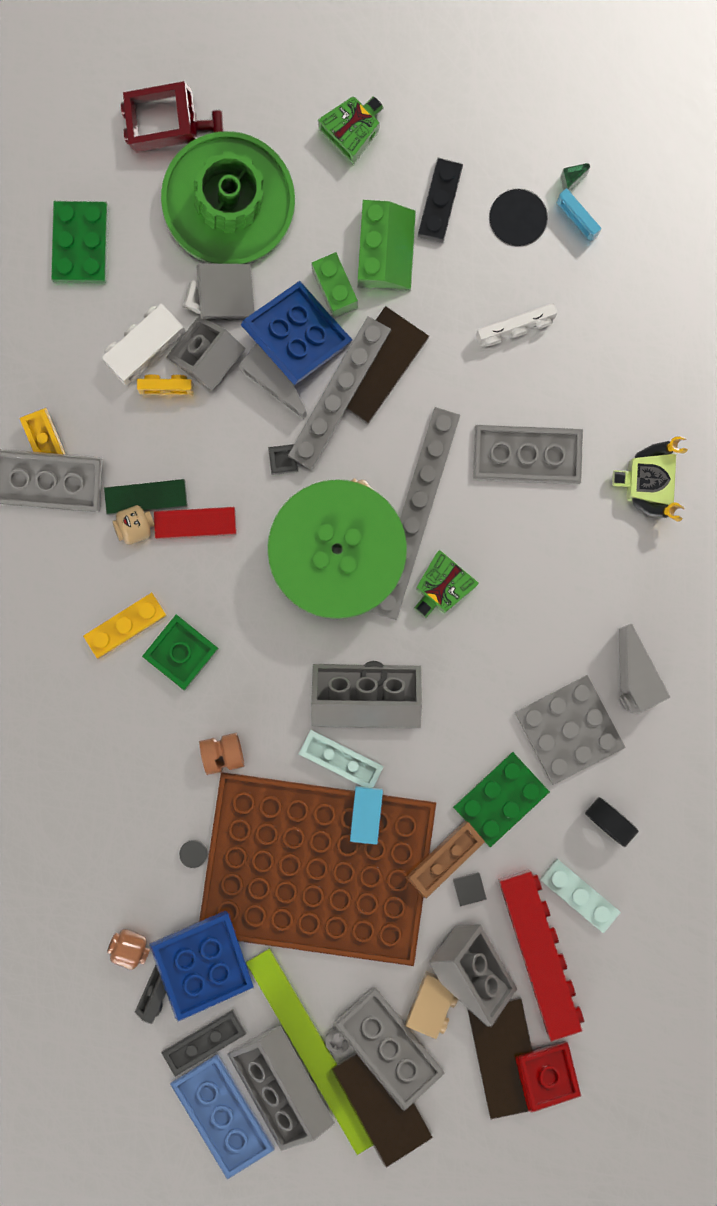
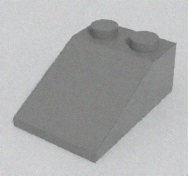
M632 623L620 628V690L623 694L620 696V699L627 711L631 710L632 713H642L671 697Z
M481 925L455 926L429 961L441 984L486 1026L494 1024L517 990Z

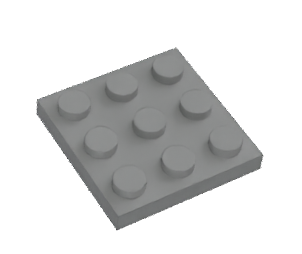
M588 675L515 712L552 785L625 748Z

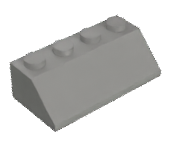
M313 664L312 726L421 728V666L384 665L383 667H365L364 665ZM362 670H367L366 677L361 678ZM382 671H386L387 679L382 686L378 687L377 682L382 677Z
M281 1025L258 1035L228 1053L231 1062L281 1151L314 1141L335 1124L329 1109L322 1101L315 1084L311 1081L301 1059L297 1056Z

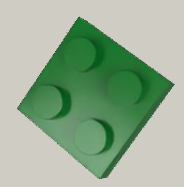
M176 614L142 657L185 691L219 648Z

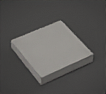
M199 263L197 265L201 319H245L254 313L250 264Z

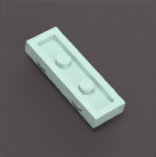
M310 730L299 752V755L363 787L373 788L384 767Z
M557 858L539 879L602 933L608 929L621 913Z

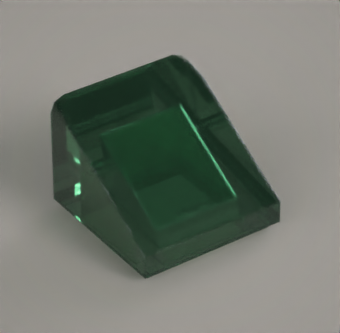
M585 163L564 168L560 177L563 191L566 188L571 191L588 174L590 164Z

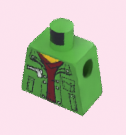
M374 96L364 105L356 97H351L318 119L319 130L354 164L379 132L380 123L375 116L383 109V105Z
M439 550L416 587V590L423 595V598L414 608L425 618L429 616L435 607L446 613L479 583Z

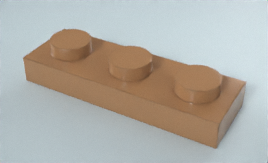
M464 821L406 878L424 898H428L485 841L469 822Z

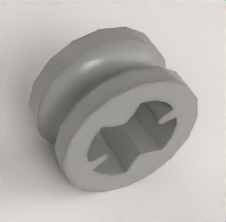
M334 1027L326 1034V1047L332 1053L340 1054L348 1049L349 1044L345 1039L342 1041L341 1047H336L337 1044L333 1046L330 1043L333 1040V1034L339 1033Z

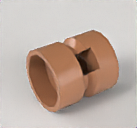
M237 733L224 735L220 741H217L215 738L199 741L206 775L222 772L224 767H227L229 770L245 767Z

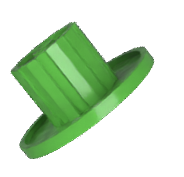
M231 131L214 132L191 141L171 161L162 183V212L173 238L186 252L198 260L211 264H250L272 252L286 235L294 214V185L285 163L266 143L244 133Z
M347 480L322 481L298 491L279 510L271 526L268 539L269 565L281 591L299 608L324 618L344 619L355 617L377 607L392 593L398 584L406 562V536L403 525L394 508L375 490L360 483ZM340 547L343 550L340 554H334L332 549Z

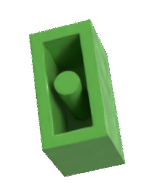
M332 253L311 262L313 274L332 317L336 318L357 309L358 300L337 253Z

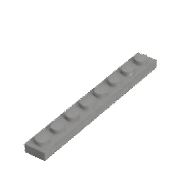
M437 407L434 408L400 517L407 544L404 570L392 593L381 604L371 610L372 613L394 620L398 618L460 418L459 414Z

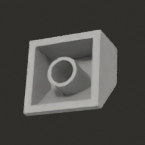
M199 315L166 357L196 381L213 390L221 383L224 375L239 360L240 355L246 348L226 329L207 319H201Z

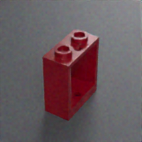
M185 81L123 92L124 102H121V112L123 118L126 119L127 128H124V138L126 144H129L136 152L186 144L197 139L192 90ZM176 97L179 129L139 136L135 104Z

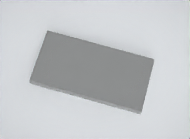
M475 425L473 479L580 484L583 429Z
M0 449V504L90 512L100 511L102 457Z
M372 988L333 1023L338 1032L404 1111L445 1074L376 988Z

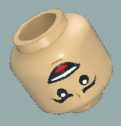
M138 505L117 512L116 520L112 521L118 540H123L128 545L148 539L151 535L150 528L154 527L150 512L144 513L143 509Z

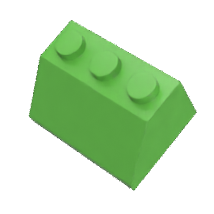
M363 200L358 287L411 290L415 210L390 201Z

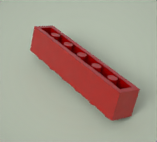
M528 869L498 879L550 1041H554L582 1032L580 1023H584L583 1014L579 1006H574L572 997L576 996L575 989L571 980L566 981L563 970L567 969L563 953L558 954L555 947L559 940L555 928H549L546 917L551 915L546 900L541 901L538 891L542 890L538 875H532V872Z

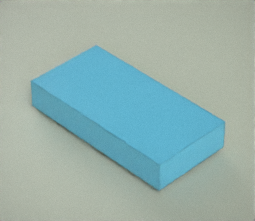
M566 188L559 194L557 204L589 241L594 240L602 228Z
M356 786L350 842L377 845L383 789Z

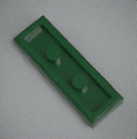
M185 479L104 488L107 515H115L119 511L137 505L143 511L188 507Z

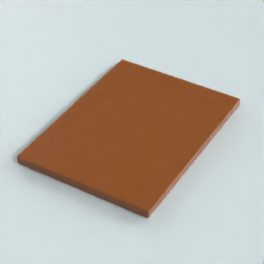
M221 772L199 922L226 911L229 914L239 942L414 966L423 896L406 876L430 853L436 802L382 795L377 845L350 842L355 791Z

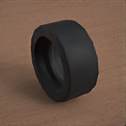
M600 797L585 812L597 826L623 847H626L639 832L629 820Z

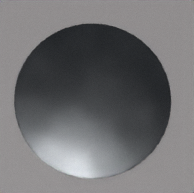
M512 189L502 193L494 201L490 210L489 220L493 232L501 241L513 246H524L533 243L543 234L547 225L548 215L543 201L536 194L525 189Z

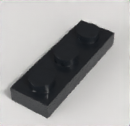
M437 158L418 237L441 243L444 242L463 164Z

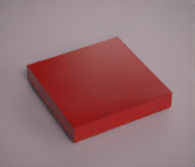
M563 1041L515 1057L529 1112H535L581 1096L568 1042Z

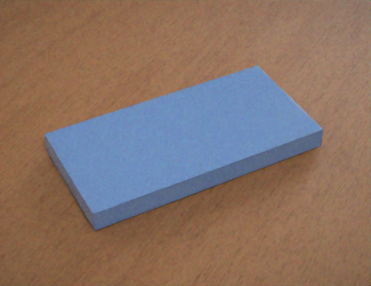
M218 1053L170 1083L227 1179L275 1150V1147Z

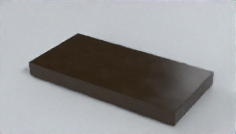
M387 306L381 311L376 321L390 328L391 332L346 409L367 424L370 423L429 339V335Z
M521 997L510 999L492 1026H486L467 1008L490 1119L528 1112L515 1059L516 1056L532 1051Z
M356 1053L331 1068L384 1167L390 1166L433 1138L415 1104H411L405 1111L402 1110Z

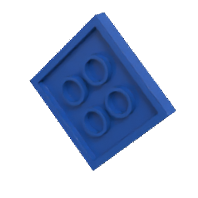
M298 281L252 313L241 323V326L294 385L341 352L353 341L301 281Z
M226 911L149 944L177 1021H181L254 988L232 922Z

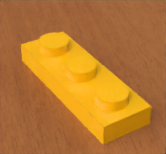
M151 592L86 633L83 637L96 658L99 659L167 615Z

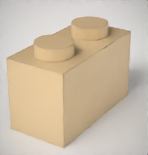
M425 972L405 1021L406 1027L434 1039H437L439 1033L444 1034L449 1023V1018L446 1017L450 1007L454 1008L458 1001L441 984L437 975Z

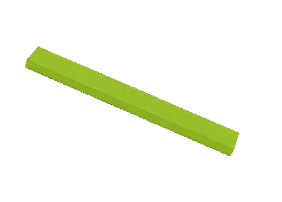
M268 948L246 961L248 968L356 1154L358 1155L372 1147L370 1139L331 1070L337 1062L326 1047V1043L272 950Z

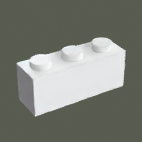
M162 303L158 307H151L144 314L145 319L138 325H131L124 332L125 337L118 343L113 342L104 351L105 355L102 359L126 386L186 332L181 323Z

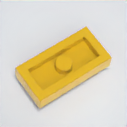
M150 374L144 375V379H137V390L140 394L194 395V384L185 375H172L171 379H160L159 375Z
M47 408L19 418L33 452L65 454Z

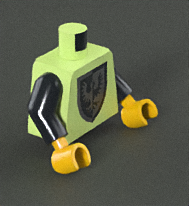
M676 436L671 441L652 444L636 453L635 458L629 461L628 471H613L612 485L627 487V499L631 500L633 505L647 516L670 517L677 522L683 519L680 516H674L676 509L685 508L679 503H674L676 454L672 453L673 451L680 454L687 452L688 449H678L677 447L681 440H686L684 437Z

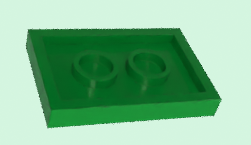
M53 201L51 277L53 282L106 283L107 202Z
M511 752L458 801L453 808L465 821L470 823L491 848L550 791L516 754Z

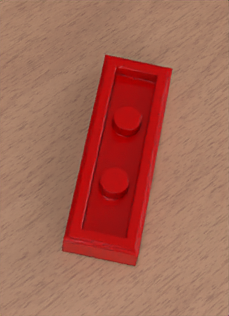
M235 507L154 511L155 539L237 535Z

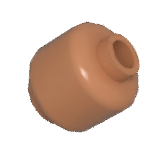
M123 929L120 933H114L107 953L110 954L112 963L133 970L139 963L144 965L150 949L146 948L147 941L144 936L128 929Z

